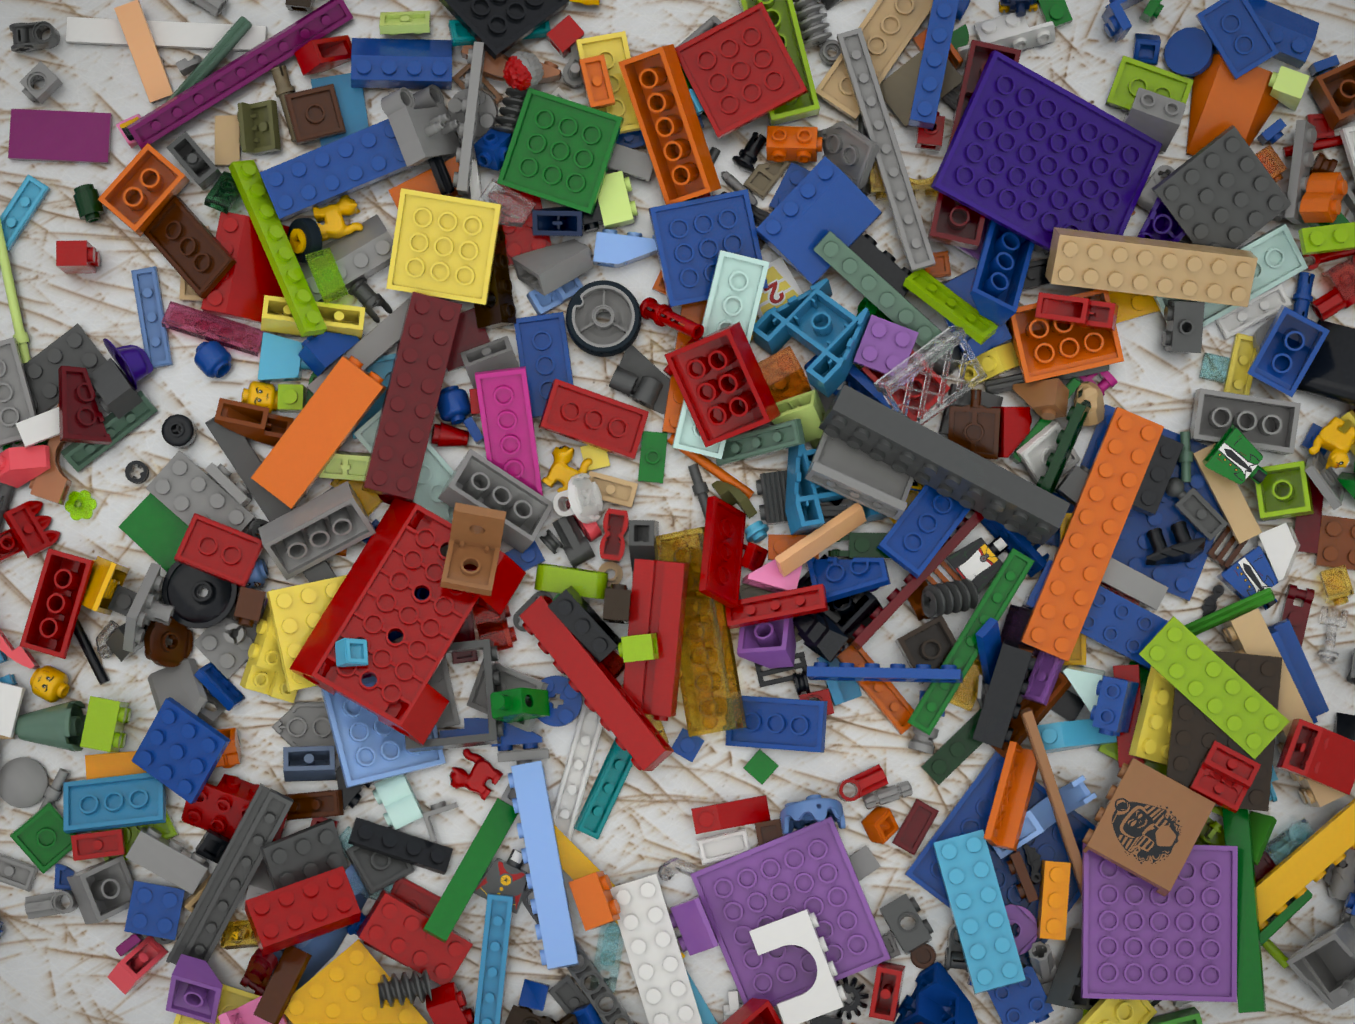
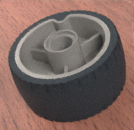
M599 280L586 284L573 295L567 307L566 325L570 337L581 350L594 356L609 357L625 351L633 344L641 327V311L636 298L626 287L613 281ZM600 312L610 314L611 318L607 323L602 324L597 321L596 317Z

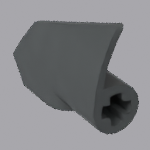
M631 345L625 350L622 360L612 376L609 387L633 397L632 399L635 402L649 409L665 414L670 379Z

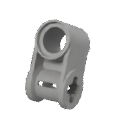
M1162 165L1155 170L1144 185L1137 201L1139 206L1149 212L1151 211L1157 199L1152 188L1160 182L1161 177L1159 175L1163 173L1169 175L1174 171L1171 166Z

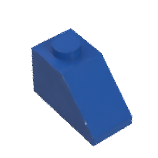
M325 332L316 337L314 335L309 336L302 342L301 345L304 348L298 356L318 377L358 343L360 339L357 336Z

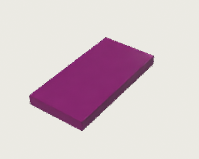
M11 109L8 158L10 160L109 164L112 114Z

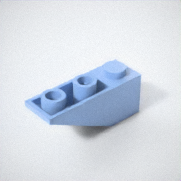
M603 229L602 232H597L593 264L596 266L620 268L656 255L658 252L654 235H652V238L642 237L641 233L628 232L627 235L617 234V230Z

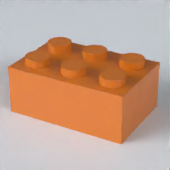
M147 143L98 200L141 237L174 196L181 192L190 180Z

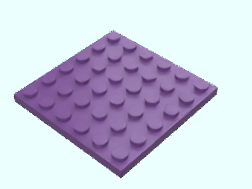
M832 816L690 874L743 1004L747 1003L751 998L769 1000L772 1007H774L781 1001L805 993L814 985L817 977V965L810 952L797 945H785L758 956L749 933L750 930L808 909L810 913L814 912L817 917L819 927L816 928L819 938L822 936L825 938L829 949L825 954L828 962L833 960L838 973L837 976H834L836 981L891 959Z
M1083 842L1081 998L1237 1002L1238 846L1194 845L1171 891L1164 897L1156 892L1157 887L1090 850L1086 853L1083 852L1086 845Z

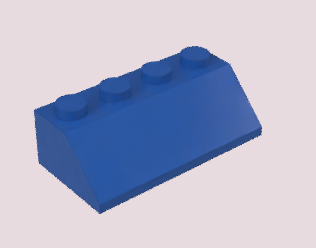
M1248 0L1279 51L1272 58L1300 69L1305 64L1313 46L1319 23L1266 0Z
M352 38V88L400 89L405 87L407 89H424L433 84L442 90H452L451 40Z
M990 220L970 295L981 316L1002 326L1017 311L1035 244Z

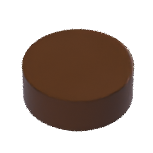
M925 944L911 952L910 959L916 967L927 969L934 964L936 953L932 946Z

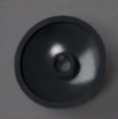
M177 561L169 568L162 585L163 603L175 606L172 618L184 626L196 629L212 627L223 621L232 611L238 594L237 585ZM207 588L208 594L202 597L200 594L201 590Z

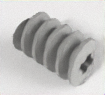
M793 0V2H797L794 4L795 11L798 12L796 14L797 19L802 21L799 23L800 30L803 31L801 33L802 39L807 40L804 42L805 48L821 45L826 42L827 38L832 36L831 32H824V29L830 25L821 21L827 17V13H819V10L824 8L825 5L817 3V0Z

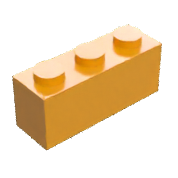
M1041 860L1042 880L1039 888L1037 937L1065 940L1071 863Z

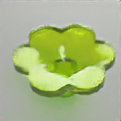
M87 490L71 492L69 500L65 503V510L70 512L73 520H80L81 518L90 519L93 515L92 510L97 507L96 500L91 498V493Z

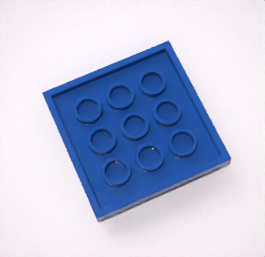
M748 189L649 208L669 308L708 300L719 250L762 260ZM765 279L763 289L768 288L767 279Z

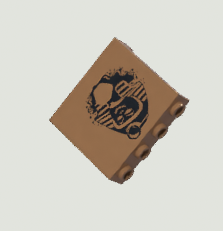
M1133 758L1129 764L1123 763L1117 774L1121 778L1117 786L1112 784L1105 797L1109 802L1105 808L1102 806L1099 808L1094 818L1097 821L1094 830L1089 828L1082 840L1086 844L1083 852L1086 853L1090 850L1157 887L1156 892L1165 897L1171 891L1216 803Z

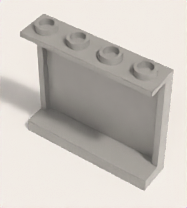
M824 431L805 476L806 480L894 520H898L905 512L908 504L906 500L914 481L913 477L905 473L896 472L892 466L872 459L869 454L860 449L856 450L849 447L846 442L839 438L830 437Z

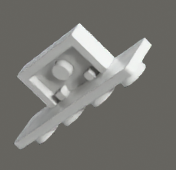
M1016 12L974 24V31L979 41L1021 51L1055 41V25L1053 21L1029 27L1025 17L1016 16ZM969 45L957 49L963 59L961 68L965 67Z

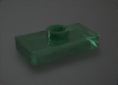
M226 171L222 173L206 196L204 205L228 214L240 196L231 173Z

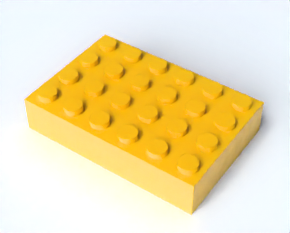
M359 939L293 994L284 1012V1015L292 1024H428L407 998L403 1006L400 1005L398 999H395L393 1007H390L388 1001L385 1000L383 1008H380L378 983H380L382 975H385L388 981L391 978Z

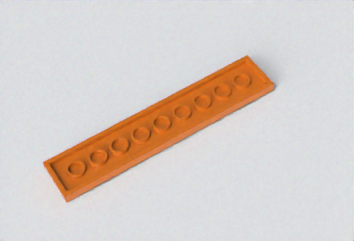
M1115 408L1020 640L1021 643L1066 662L1069 661L1164 426L1122 408Z

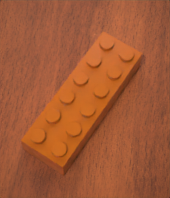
M674 44L662 46L618 62L666 205L683 202L721 189Z

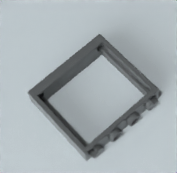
M492 640L453 642L447 653L483 649L489 733L427 739L423 746L405 736L406 750L409 752L501 744V736H504L503 730H505L504 723L493 719L491 712L490 695L493 692H498L497 686H501L500 671H496L495 661L499 660L497 645L494 646Z

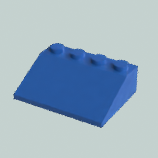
M825 156L756 228V231L761 240L810 284L814 285L831 267L813 250L828 231H832L850 247L882 212L844 172Z

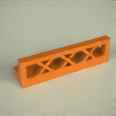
M1013 741L1009 742L984 839L991 846L1016 851L1036 779L1038 765L1032 750L1022 748L1017 742Z

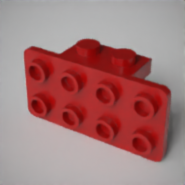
M224 774L217 786L206 783L195 803L185 802L181 817L182 821L204 830L211 829L231 839L259 785L241 780L236 776ZM288 814L284 818L273 841L281 839Z

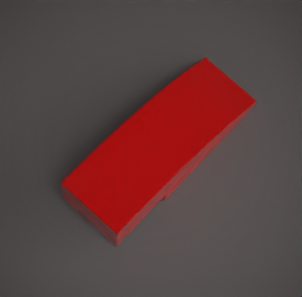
M1039 292L1035 318L1115 331L1119 306L1116 303L1094 301L1088 298Z

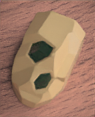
M1085 381L1081 383L1076 389L1074 407L1076 403H1080L1090 408L1083 426L1097 425L1104 420L1103 393L1099 386L1093 382Z

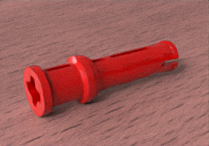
M648 297L640 305L641 317L646 320H653L658 326L663 327L667 325L695 340L700 339L704 333V327L701 324H697L673 312L669 305H661L654 298Z

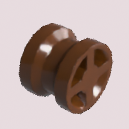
M1319 152L1313 166L1310 168V175L1311 173L1334 172L1338 160L1327 159L1323 153Z

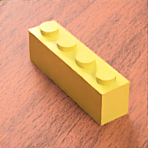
M264 295L261 331L301 336L285 298ZM315 301L327 327L325 332L357 336L360 340L362 339L366 307Z

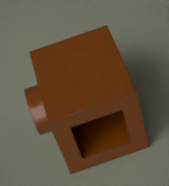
M240 587L234 612V620H237L239 625L252 628L253 624H259L266 592Z

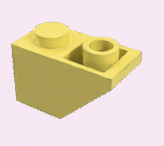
M1010 342L986 351L958 365L966 386L971 388L1018 367L1019 362L1014 346Z

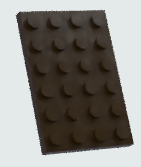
M1213 651L1278 710L1282 657ZM1174 687L1166 776L1190 788L1214 741H1217L1261 764L1239 809L1268 811L1275 738L1256 759H1253Z

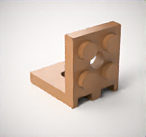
M455 502L450 540L440 587L491 596L501 548L506 511ZM466 564H473L477 569L475 571H467L464 566Z

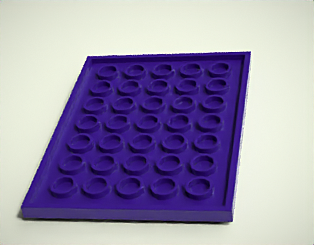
M994 50L991 51L931 188L1041 248L1050 251L1054 227L1123 235L1162 147V143Z

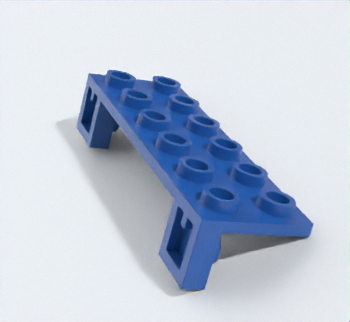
M1052 560L1047 561L1031 594L1026 597L1022 606L1033 611L1053 562ZM1099 585L1080 633L1135 661L1136 664L1150 671L1151 665L1139 653L1168 621Z

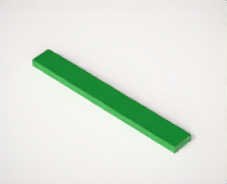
M1014 548L1011 549L942 665H956L957 669H961L964 679L979 654L976 633L990 617L997 621L1000 620L1035 562L1034 560ZM931 682L907 723L930 735L961 683Z
M1222 807L1225 846H1238V1012H1266L1250 810L1238 809L1236 813H1233Z

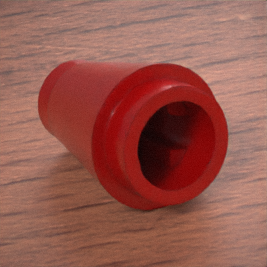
M442 422L434 424L431 443L437 444V447L467 446L469 432Z

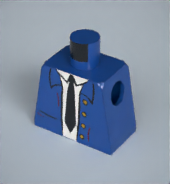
M1260 546L1253 548L1229 566L1228 569L1217 575L1218 579L1241 600L1266 588H1272L1278 583ZM1275 598L1273 601L1262 606L1265 610H1267L1268 608L1273 606L1277 602V600Z

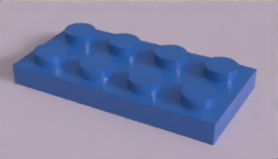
M563 312L516 318V324H514L520 367L526 366L533 418L542 417L554 379L574 385Z
M924 485L877 548L914 577L918 578L970 509L963 507L951 497L940 495L934 488Z
M729 695L726 745L824 753L828 701Z

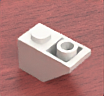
M1291 522L1258 534L1260 538L1257 541L1258 546H1260L1264 554H1267L1270 561L1269 564L1278 581L1288 578L1300 547Z

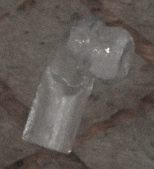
M112 620L96 637L97 652L103 659H108L112 656L113 651L105 642L120 627Z
M672 858L659 867L658 875L663 881L670 880L671 877L678 873L691 877L690 874L694 873L696 865L679 858Z

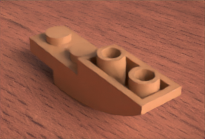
M473 45L463 46L461 50L462 58L468 60L469 48L473 49ZM485 51L483 76L506 83V80L503 78V70L509 57L502 54L494 60ZM549 61L541 63L544 75L538 84L551 83L561 79L562 73L558 69V65Z

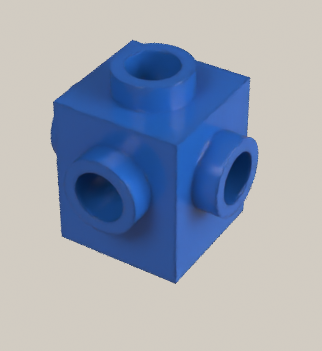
M490 129L474 144L477 164L499 171L502 168L512 138L511 134Z

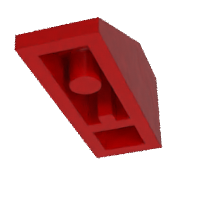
M766 795L691 808L696 834L770 820Z

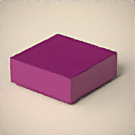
M134 933L117 946L115 950L120 956H124L145 938L142 934Z

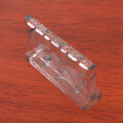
M950 326L873 384L877 391L883 394L892 410L906 417L908 408L919 410L917 421L915 422L924 425L988 376L965 339L967 335L963 328ZM959 344L964 350L962 361L952 359L953 349ZM939 359L945 360L942 375L932 373L934 362ZM951 362L961 363L958 378L948 377ZM967 365L973 366L978 374L970 381L964 380ZM918 374L926 375L923 390L912 388L914 377ZM931 376L942 378L939 393L928 391ZM947 379L957 381L956 391L952 395L944 394ZM898 389H906L903 404L896 403L891 395ZM912 391L922 393L919 407L909 406ZM928 394L938 396L936 407L932 410L925 409Z

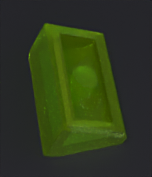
M330 248L305 255L325 304L349 295Z

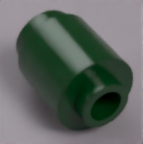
M93 184L76 187L73 198L80 220H86V223L100 220V215L104 214L102 203L98 200L100 197L98 190L94 189Z

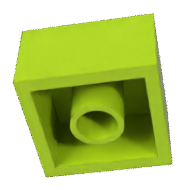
M1305 461L1261 467L1268 472L1260 484L1255 482L1261 520L1269 521L1314 514L1309 476L1304 470L1306 466Z
M90 696L80 747L117 753L120 748H124L126 742V733H123L125 723H129L131 717V708H128L129 703Z

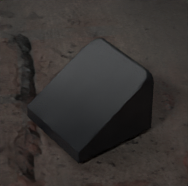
M1336 712L1333 732L1355 741V715Z

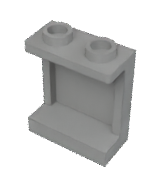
M1138 88L1130 110H1127L1123 122L1162 143L1160 151L1166 152L1180 126L1186 104L1152 91Z

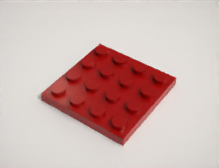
M762 2L675 48L679 62L719 139L808 92Z

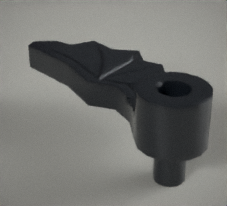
M1216 585L1213 588L1214 594L1204 600L1205 604L1202 605L1203 617L1215 612L1217 608L1216 601L1224 593L1222 585Z
M1024 844L1022 847L1026 854L1027 864L1031 867L1030 879L1032 884L1036 885L1042 880V875L1038 872L1042 865L1041 855L1036 852L1035 848H1030L1028 844Z

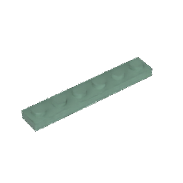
M829 230L813 248L820 257L895 324L919 332L915 342L924 350L942 333L935 324L832 231Z

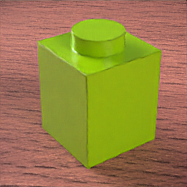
M278 384L277 409L281 413H300L305 407L307 388L299 384Z
M657 634L621 637V642L618 643L619 656L623 657L624 663L659 659Z

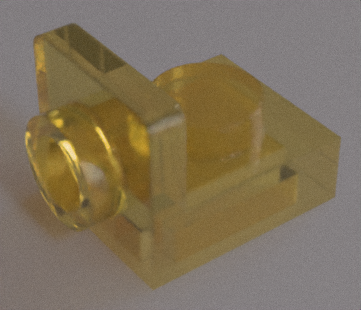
M1342 565L1321 571L1319 574L1327 596L1325 599L1326 604L1334 603V606L1348 603V598L1354 595V591L1346 566Z

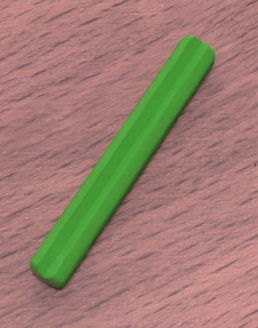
M1266 588L1184 626L1196 636L1275 599L1274 593L1271 588Z

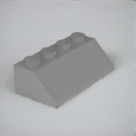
M377 214L361 223L363 225L362 231H355L322 246L321 254L314 262H298L315 301L326 303L350 289L360 279L364 277L367 279L390 265L393 239Z
M472 449L467 452L438 499L452 508L455 507V502L506 511L502 540L521 553L534 542L553 508L551 501Z
M348 481L258 528L264 548L286 580L376 533L360 499Z

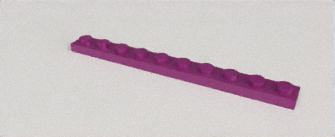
M330 0L130 124L127 128L142 150L147 143L152 144L292 57L297 50L309 41L320 39L353 19L352 14L343 0Z

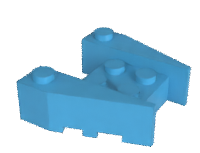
M825 278L810 286V290L798 297L794 295L787 299V303L778 308L773 307L766 311L754 324L752 335L755 343L772 356L791 337L816 354L818 357L805 371L810 385L829 398L845 381L853 365L870 319L869 309L865 307L856 317L830 298L833 293L829 280Z
M804 444L791 447L788 450L785 513L791 535L813 532L825 523L820 503L847 499L805 479L816 449L806 450ZM861 505L865 513L866 522L883 520L887 517Z

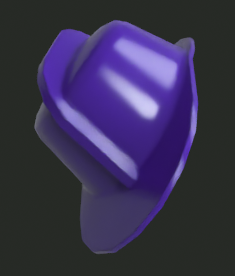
M104 338L103 342L108 352L123 370L135 390H137L136 383L153 371V366L146 352L135 345L116 348L108 339Z

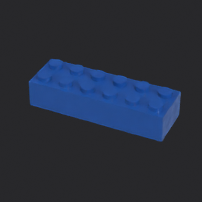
M386 119L259 173L277 216L283 222L312 210L313 207L329 203L341 198L343 195H348L415 166L407 167L389 119Z

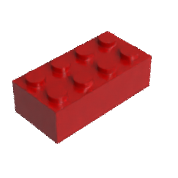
M343 866L245 900V912L262 956L360 921L361 916L360 908Z
M384 889L357 931L358 938L420 974L426 969L430 979L441 986L451 982L473 945L468 938L452 930L446 943L423 931V928L430 916Z

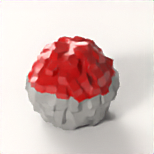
M518 51L512 54L506 61L503 78L513 89H518L519 91L528 88L533 89L542 80L544 70L536 55L525 51Z

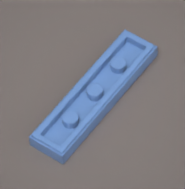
M157 267L131 270L144 351L153 369L172 366L173 360Z

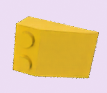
M97 556L96 560H93L94 564L82 605L93 611L111 615L112 610L108 609L117 586H123L130 569Z

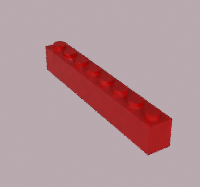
M540 596L519 615L524 621L522 624L524 629L529 634L536 636L539 640L538 646L540 649L552 656L555 660L553 664L557 670L565 673L570 679L568 681L569 685L576 692H581L585 697V705L592 712H597L601 717L599 720L601 725L607 731H612L617 737L615 739L617 745L622 750H627L632 756L631 762L640 771H653L674 750L603 662L599 663L550 610L548 605L553 602L552 599Z

